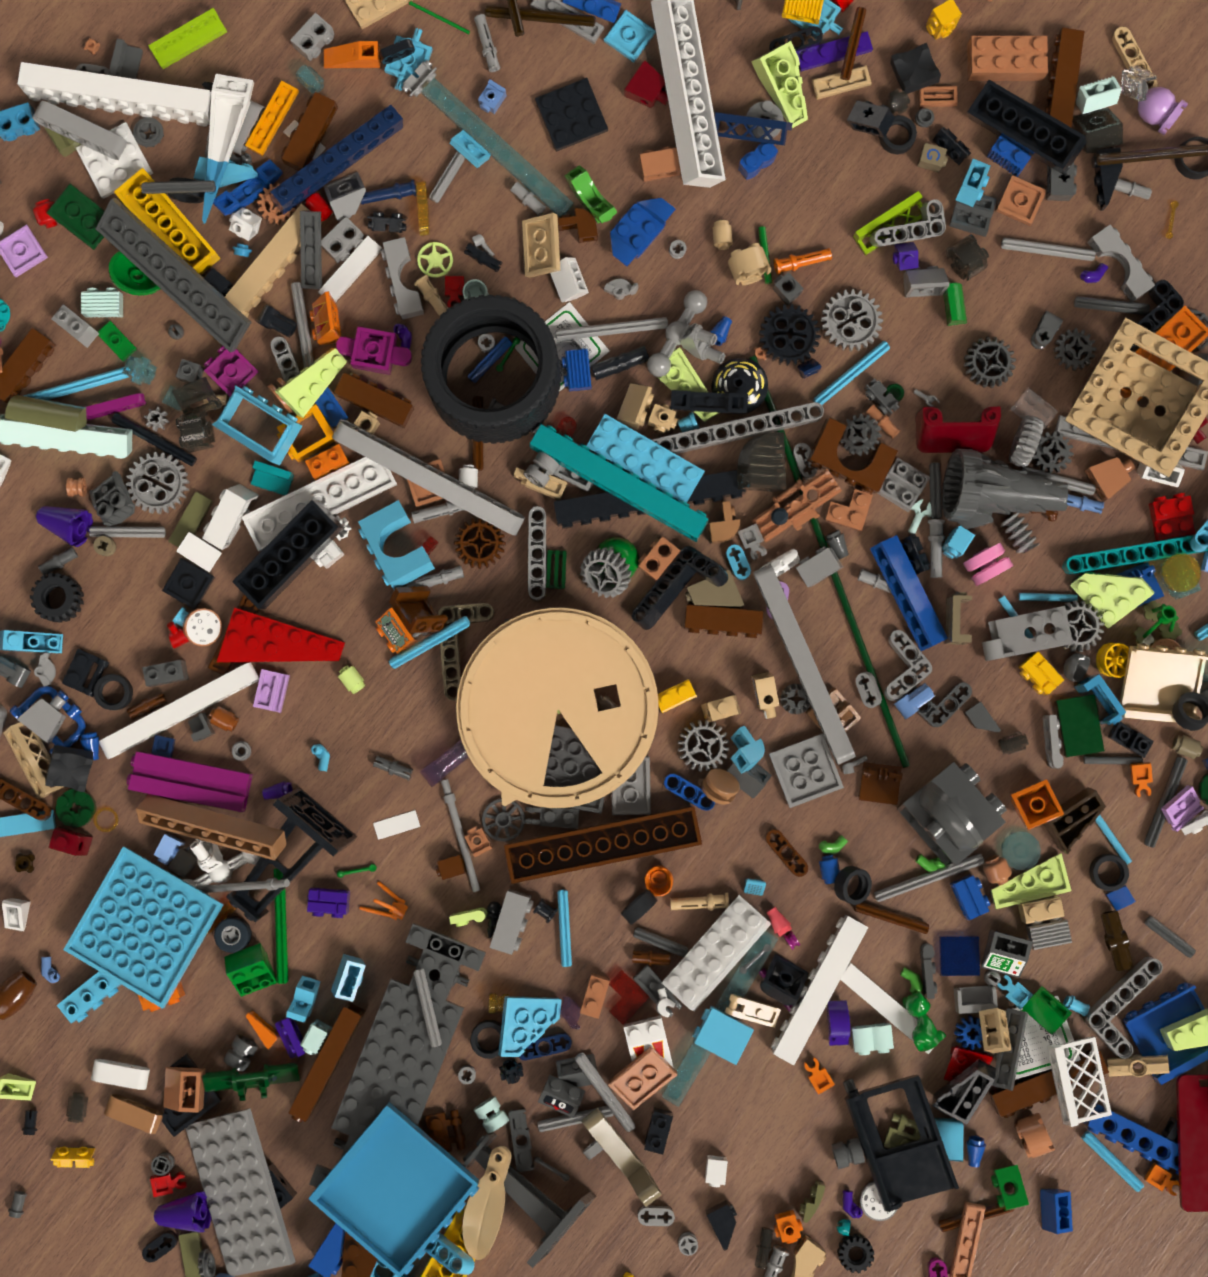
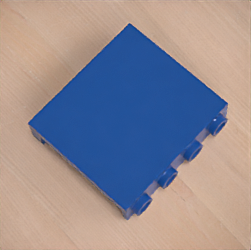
M1187 982L1176 987L1177 990L1171 993L1165 992L1159 996L1160 999L1157 1001H1149L1143 1004L1142 1009L1128 1012L1125 1015L1126 1017L1122 1019L1141 1056H1168L1169 1073L1151 1074L1155 1082L1160 1085L1208 1060V1046L1174 1051L1167 1047L1160 1031L1161 1028L1205 1010L1194 990L1196 986L1190 983L1187 984Z

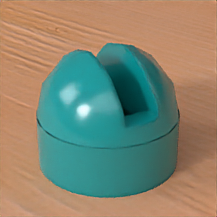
M842 1219L837 1223L839 1225L836 1227L837 1231L844 1236H849L851 1220Z

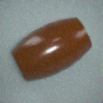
M20 970L0 985L1 1020L16 1014L33 995L37 982L27 972Z

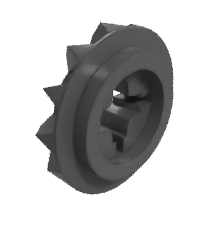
M147 117L136 123L133 135L139 145L145 148L155 147V145L161 143V139L164 137V128L158 120ZM151 127V131L155 134L150 135L147 139V135L143 132H148Z
M801 684L788 685L781 693L782 707L791 714H801L810 706V702ZM796 691L798 697L804 698V700L798 701L797 707H795L794 701L788 699L794 697Z
M203 1249L199 1253L197 1267L201 1277H213L215 1275V1259L209 1249Z

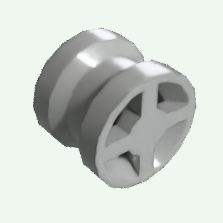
M685 1232L680 1235L678 1239L680 1252L687 1256L695 1254L698 1249V1242L693 1233Z

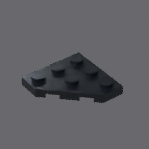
M188 1053L170 1066L198 1068ZM204 1089V1106L201 1111L178 1112L165 1108L162 1122L172 1136L175 1137L222 1099L216 1091L205 1092Z

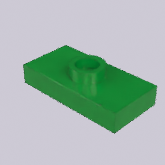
M111 321L98 331V336L123 362L137 350Z

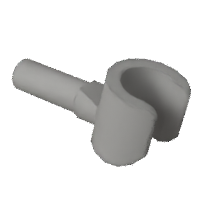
M478 234L472 237L476 247L482 245L484 250L489 252V255H495L485 243L482 235Z
M915 389L914 394L925 400L929 407H934L931 405L933 401L940 403L934 395L927 396Z
M863 756L856 761L843 764L844 774L854 773V766L868 760L867 757Z

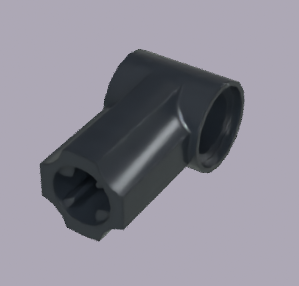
M268 305L263 307L256 320L257 323L265 328L273 329L289 338L294 334L297 326L296 322L281 315L279 311Z

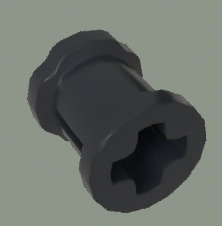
M542 899L533 913L539 914L548 924L558 909H553L545 903V899Z

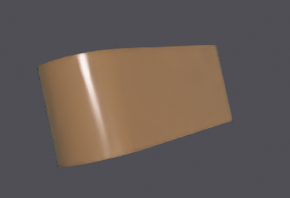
M111 1094L104 1111V1115L151 1134H156L163 1118L162 1112L117 1094Z

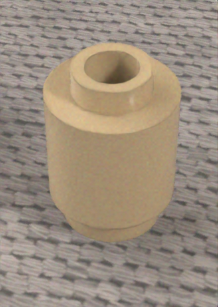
M720 220L714 222V227L712 228L714 246L718 247L719 250L729 249V246L733 244L729 221Z

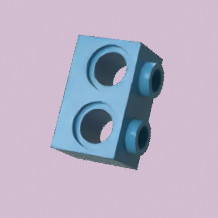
M28 102L0 111V137L4 141H13L19 136L32 135L35 131L40 130L39 124L32 118L35 113L34 108ZM25 118H29L27 123L22 124ZM11 123L10 128L5 129V126Z

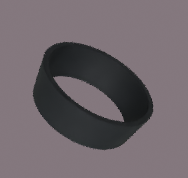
M1193 137L1183 142L1180 146H1185L1190 141H1199L1208 145V139L1205 137ZM1174 158L1177 170L1184 177L1197 180L1208 176V170L1202 172L1193 171L1185 165L1183 158Z

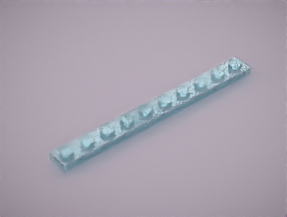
M434 78L423 89L422 94L458 127L470 135L497 162L560 218L573 206V202L439 81Z
M765 931L753 944L716 1003L715 1008L725 1012L726 1007H729L731 994L740 997L746 995L777 943V937ZM764 944L771 945V950L766 951L747 969L745 974L739 972L740 967L750 962L763 949ZM693 1042L677 1069V1076L669 1082L662 1097L679 1107L711 1052Z

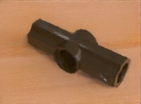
M1118 910L1100 914L1106 933L1104 935L1105 943L1108 950L1111 951L1116 971H1125L1133 968L1128 949L1130 945L1126 931L1123 930Z

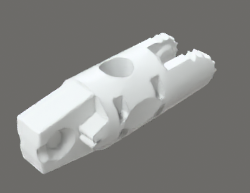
M791 549L761 568L771 564L778 577L800 562L798 552L795 549Z

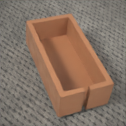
M971 36L967 44L968 81H1043L1048 73V56H1046L1048 53L1047 36Z

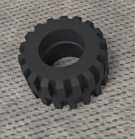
M49 573L48 576L43 575L40 577L41 581L37 580L35 582L37 586L31 589L34 592L33 595H30V599L33 600L31 606L35 608L34 612L43 619L62 623V621L67 622L70 621V618H75L77 616L75 613L82 610L79 608L80 604L84 605V601L81 600V597H84V593L80 591L82 587L77 584V581L59 573ZM62 587L66 594L65 602L61 607L53 609L49 604V595L55 588Z

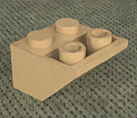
M630 383L617 421L638 430L639 426H643L647 417L645 410L646 408L650 409L654 399L652 387Z

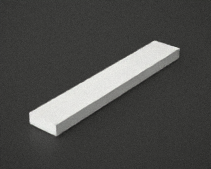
M850 963L840 980L913 1041L912 1033L917 1025V1019L911 1016L905 1008ZM932 1049L925 1052L929 1054L932 1051Z

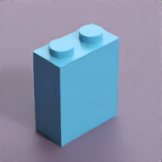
M710 1006L709 1010L705 1009L701 1017L703 1020L701 1026H697L693 1032V1041L696 1045L737 1065L754 1029L750 1025Z

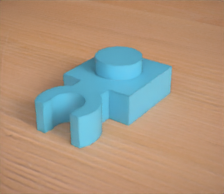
M1005 975L1004 978L1008 981L1007 986H1002L1000 983L997 986L1001 990H1007L1008 994L1005 997L1021 1010L1033 994L1019 982L1014 986L1011 978Z

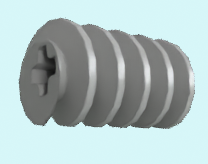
M1016 513L1004 520L1001 527L1008 526L1005 534L1012 533L1008 539H1015L1016 541L1012 546H1019L1016 553L1024 554L1040 545V543L1033 544L1036 536L1029 537L1033 531L1025 530L1029 524H1022L1021 522L1025 517H1018L1019 513Z

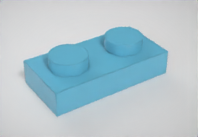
M464 130L451 138L449 143L476 168L484 164L491 156Z

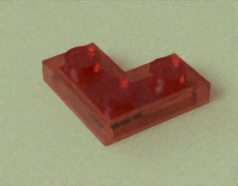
M621 969L609 982V985L622 998L609 1012L624 1025L645 1003L649 996Z

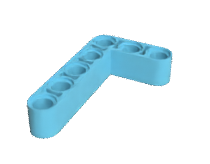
M441 1233L433 1244L430 1242L426 1246L427 1253L450 1272L469 1275L474 1270L475 1263L472 1257ZM378 1260V1263L381 1267L387 1268L382 1262Z

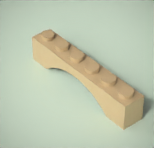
M804 1235L794 1249V1264L791 1277H813V1271L817 1266L820 1267L826 1259L824 1248L807 1235Z

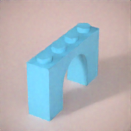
M399 500L358 521L361 527L358 531L363 540L367 539L369 542L366 545L371 555L375 554L377 559L374 562L378 570H383L384 575H382V578L387 586L391 585L395 590L396 587H402L435 569L423 546L402 557L394 558L384 554V543L387 537L396 530L411 523Z

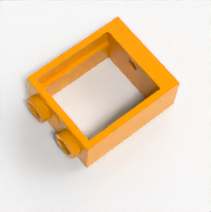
M317 404L312 406L303 418L295 417L298 418L297 422L300 423L314 415L326 437L299 453L292 444L287 453L292 460L296 459L298 463L335 442L332 438L334 432ZM284 423L277 427L279 439L287 427Z

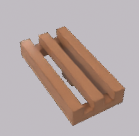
M928 86L919 89V107L957 106V86ZM924 92H953V94L924 95ZM937 99H953V100H941V101H924V100H937Z

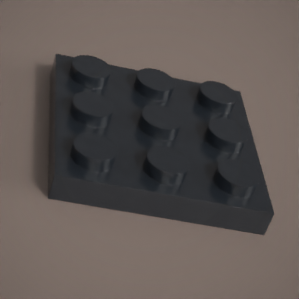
M588 78L535 98L556 152L608 132L607 124Z

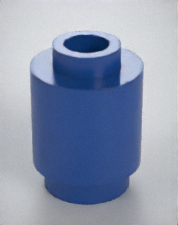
M833 855L822 856V860L819 861L822 880H824L825 884H832L840 872L838 858H834Z

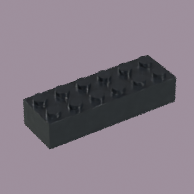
M991 80L987 81L967 111L970 120L999 137L1002 135L1034 158L1063 175L1066 174L1087 143L1085 135Z
M311 500L232 582L258 609H266L345 527L319 500Z

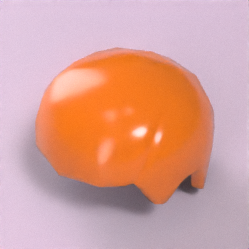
M662 865L653 866L644 877L645 887L654 896H665L673 886V875Z

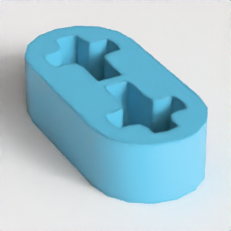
M731 545L726 551V558L735 578L745 580L751 573L749 563L743 549L739 545ZM731 549L739 550L740 553L737 555L739 561L736 562L734 556L730 557ZM739 563L741 564L742 568L747 569V571L745 572V576H742V574H737V571L739 570Z

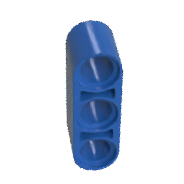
M669 774L665 777L664 786L669 791L702 810L709 811L714 807L715 802L712 800L709 807L701 805V799L706 796L701 788L676 774ZM670 777H675L678 780V785L675 788H670L667 785V780ZM686 787H692L695 791L691 798L684 795Z

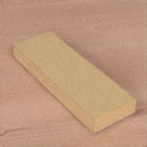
M867 65L852 69L851 78L848 81L840 78L841 72L812 80L816 99L870 86L872 82Z

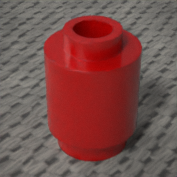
M313 193L305 199V207L307 209L321 212V221H325L331 216L333 212L330 209L331 206L319 193Z

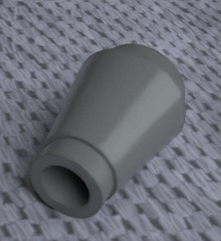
M840 529L826 535V542L834 550L838 559L849 555L844 533H841Z

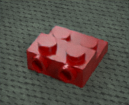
M1185 493L1175 494L1173 499L1167 500L1166 496L1154 498L1155 502L1149 504L1156 541L1196 534L1192 518L1194 510L1191 495L1185 496Z

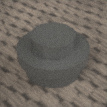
M927 108L920 109L916 113L915 121L920 127H929L934 121V114Z

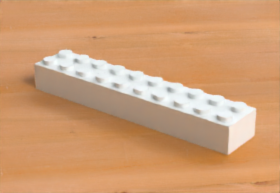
M652 0V12L683 185L710 188L726 179L694 0Z
M21 62L17 84L29 99L33 101L47 100L52 104H59L61 102L72 107L81 105L91 110L101 108L111 113L121 111L126 115H133L135 113L145 118L155 116L165 121L175 119L184 124L195 122L200 126L210 125V90Z

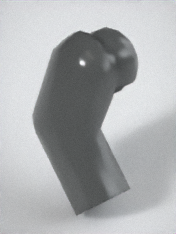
M232 153L229 159L237 165H242V163L251 165L252 157L248 153L240 157Z

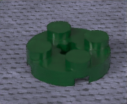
M70 789L58 797L56 801L57 816L65 826H85L91 821L96 812L95 799L86 791L80 792ZM75 802L76 805L81 806V809H78L77 814L75 813V811H72V807Z

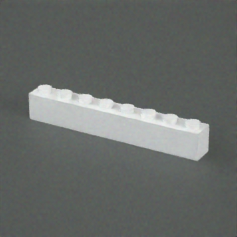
M847 915L844 918L840 917L836 924L838 929L835 935L831 934L827 941L829 946L826 951H822L817 960L819 964L816 969L813 968L808 976L810 981L807 986L804 985L800 994L801 998L798 1003L792 1005L789 1012L791 1013L789 1020L783 1022L780 1028L782 1033L779 1038L775 1037L771 1044V1048H773L772 1053L792 1065L796 1063L868 929L867 926Z

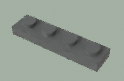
M302 210L300 211L301 288L321 289V212Z
M1007 1008L1006 1017L1011 1051L998 1053L995 1067L996 1077L992 1086L1013 1091L1028 1013Z

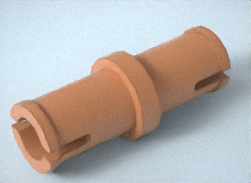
M874 404L865 412L878 422L877 425L892 440L901 432L889 420L890 417L888 415L885 416Z

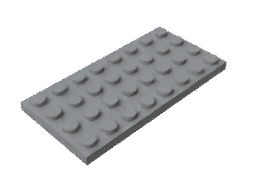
M251 1108L193 1122L186 1128L202 1187L207 1195V1204L228 1274L233 1277L295 1263L296 1261Z

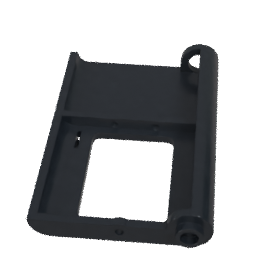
M919 1075L908 1076L862 1091L855 1089L847 1092V1096L844 1099L885 1212L897 1210L902 1207L903 1203L950 1189H959ZM902 1088L905 1091L921 1137L912 1142L885 1148L867 1099Z

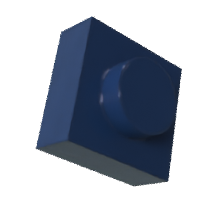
M155 735L151 754L172 758L176 739Z

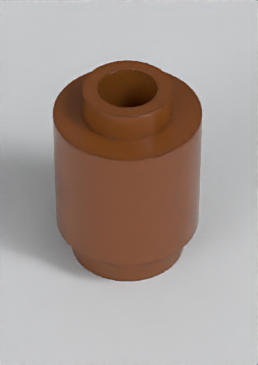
M220 706L217 709L213 708L208 717L211 719V724L233 732L239 721L236 714Z

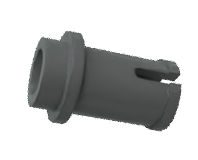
M21 1191L14 1192L11 1208L8 1209L10 1217L21 1218V1215L24 1214L23 1206L27 1193Z

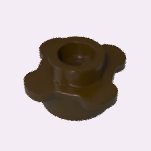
M17 854L15 861L16 872L27 871L32 873L34 871L33 861L35 856L33 854Z

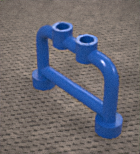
M43 686L35 690L19 707L14 705L9 711L18 719L43 694H49L52 699L58 695L65 701L69 697L62 690L57 692L52 687ZM66 701L62 708L76 721L78 728L64 743L57 735L52 743L70 748L81 737V734L85 732L86 725L80 715L82 710L76 704L71 706Z

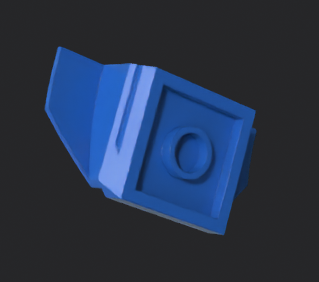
M662 198L639 201L637 204H634L610 232L613 256L625 266H628L634 258H639L662 232L667 219L676 209Z

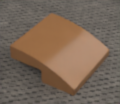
M834 687L828 693L846 732L861 717ZM811 707L805 713L821 730V727Z

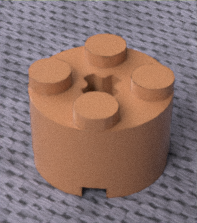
M1039 1112L1017 1121V1124H1014L1019 1138L1025 1139V1142L1022 1144L1028 1158L1032 1157L1034 1159L1055 1150Z

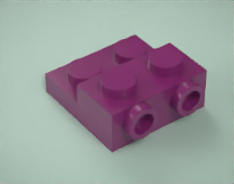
M222 345L217 350L219 355L214 359L210 357L203 364L205 366L203 370L231 397L235 390V385L243 388L258 371L237 349L234 352H229Z

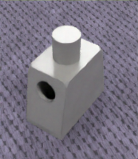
M58 695L50 703L41 698L17 720L50 744L66 718L59 711L66 701Z

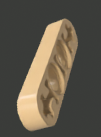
M1126 27L1116 29L1112 35L1113 44L1139 92L1143 94L1149 89L1144 87L1145 84H1151L1150 88L1157 87V80L1130 30ZM1119 33H1120V35H1125V38H1124V39H1122V38L1119 39V38H1118ZM1126 49H1132L1135 52V56L1128 57L1125 53ZM1134 66H1142L1144 72L1142 74L1136 73Z

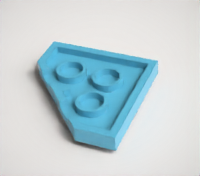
M505 996L498 1055L501 1057H520L525 1052L524 1050L531 1043H535L552 1023L555 1024L560 1019L562 999Z

